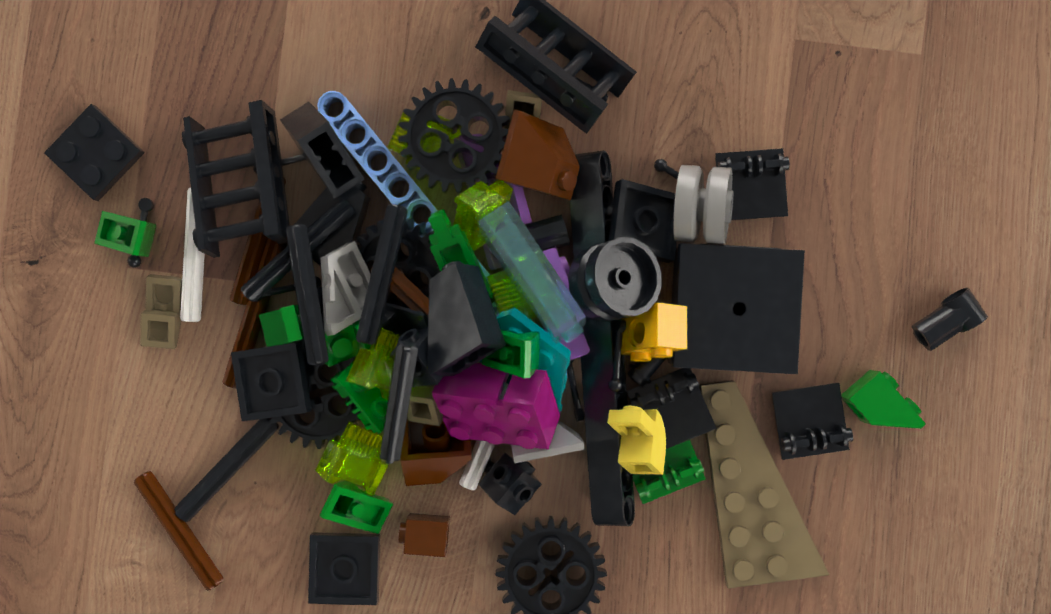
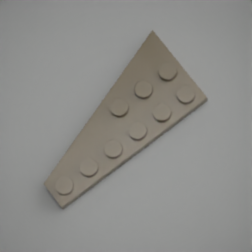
M735 381L699 385V389L717 428L705 434L727 588L829 575Z

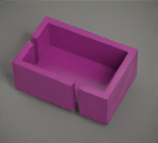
M475 363L455 376H444L434 386L432 395L440 413L443 414L442 418L450 437H455L459 440L487 441L495 445L502 443L518 445L526 449L540 448L549 450L560 418V412L546 370L537 369L530 378L525 379L512 375L503 400L500 399L509 373L482 365L481 363Z

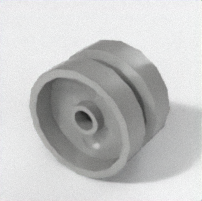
M681 165L674 204L675 241L694 243L698 238L702 221L703 237L707 244H726L733 211L732 168L713 167L708 174L706 188H704V174L700 166Z

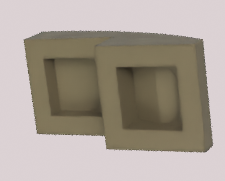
M150 274L146 277V310L141 313V346L166 349L177 348L181 327L182 277Z

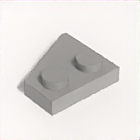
M355 241L346 243L321 257L324 332L327 336L335 335L361 319L371 274Z

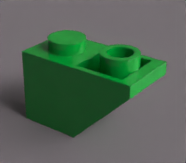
M869 370L841 394L842 400L861 422L876 426L920 429L926 425L919 416L922 412L921 409L910 398L906 397L904 399L896 390L899 387L898 383L885 371L881 373L880 371Z

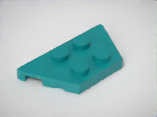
M515 307L501 312L497 316L501 330L515 334L535 331L540 333L538 370L547 371L559 412H561L563 406L561 404L562 395L567 382L566 370L570 363L571 351ZM509 374L508 379L506 381L508 385L512 378V374Z

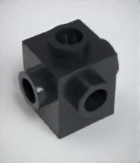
M507 453L502 455L478 483L497 505L514 515L519 512L542 485L533 475L536 469L528 461L514 463L513 457Z

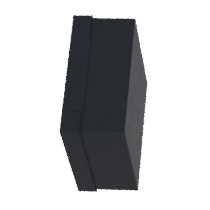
M678 244L673 266L671 304L687 306V349L673 352V357L668 358V363L672 364L671 367L798 374L805 250L716 244Z

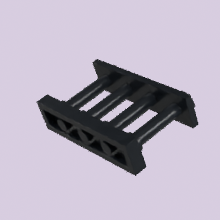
M519 0L512 13L515 19L507 25L494 16L488 21L475 48L587 134L608 106V103L602 99L604 95L610 91L619 98L637 71L546 0ZM526 27L543 39L536 47L520 35ZM554 48L570 60L564 68L547 56ZM581 69L597 81L591 90L575 78Z
M263 100L248 103L250 116H247V120L205 129L204 126L190 116L183 118L185 131L182 132V141L187 149L196 228L193 230V240L198 251L213 258L220 257L219 241L261 232L278 244L287 243L285 230L290 226L276 115L275 111ZM246 134L253 136L254 148L251 149L250 153L209 162L207 143ZM252 166L257 169L258 181L255 182L254 186L213 194L212 175ZM259 199L261 202L262 214L259 216V219L217 227L215 208Z

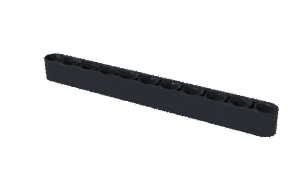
M605 150L575 154L580 168L577 183L570 200L574 259L582 250L605 243L609 238L613 206L611 161ZM581 312L578 321L590 349L587 355L581 357L592 520L597 526H631L635 517L633 474H630L618 463L621 435L607 423L609 410H620L624 406H628L624 354H621L619 380L622 382V389L618 392H613L609 389L608 384L613 376L616 332L613 330L614 321H595Z

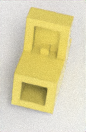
M631 405L624 406L620 410H609L607 423L621 435L618 463L630 474L663 475L666 435L664 423L658 410H643L640 407Z

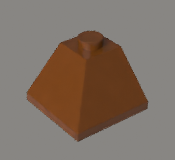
M514 110L495 179L538 193L571 200L580 166L564 128L522 111Z
M407 418L400 459L406 486L440 484L472 460L471 439L459 440L455 437H450L444 421L439 426L408 421Z

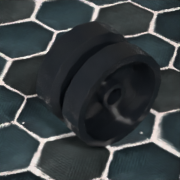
M619 237L582 250L573 260L568 273L569 291L574 304L583 315L595 321L610 322L621 318L638 316L649 311L658 300L662 287L661 269L656 256L646 244L630 237Z

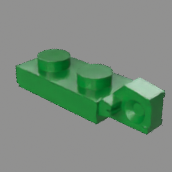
M444 209L430 214L431 216L428 220L434 231V234L429 235L431 242L430 250L440 271H442L443 266L455 261L479 266L489 297L492 298L493 293L459 223L452 226Z

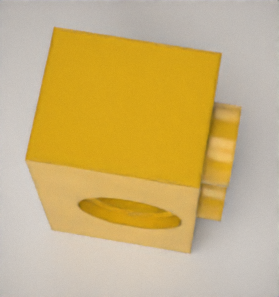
M655 303L649 311L638 316L621 318L626 321V329L622 335L621 354L630 355V361L646 362L651 361V357L671 358L674 351L687 349V306Z

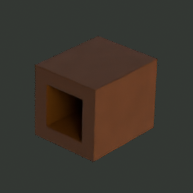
M410 513L406 523L401 522L398 541L399 543H404V554L445 557L448 550L450 516Z

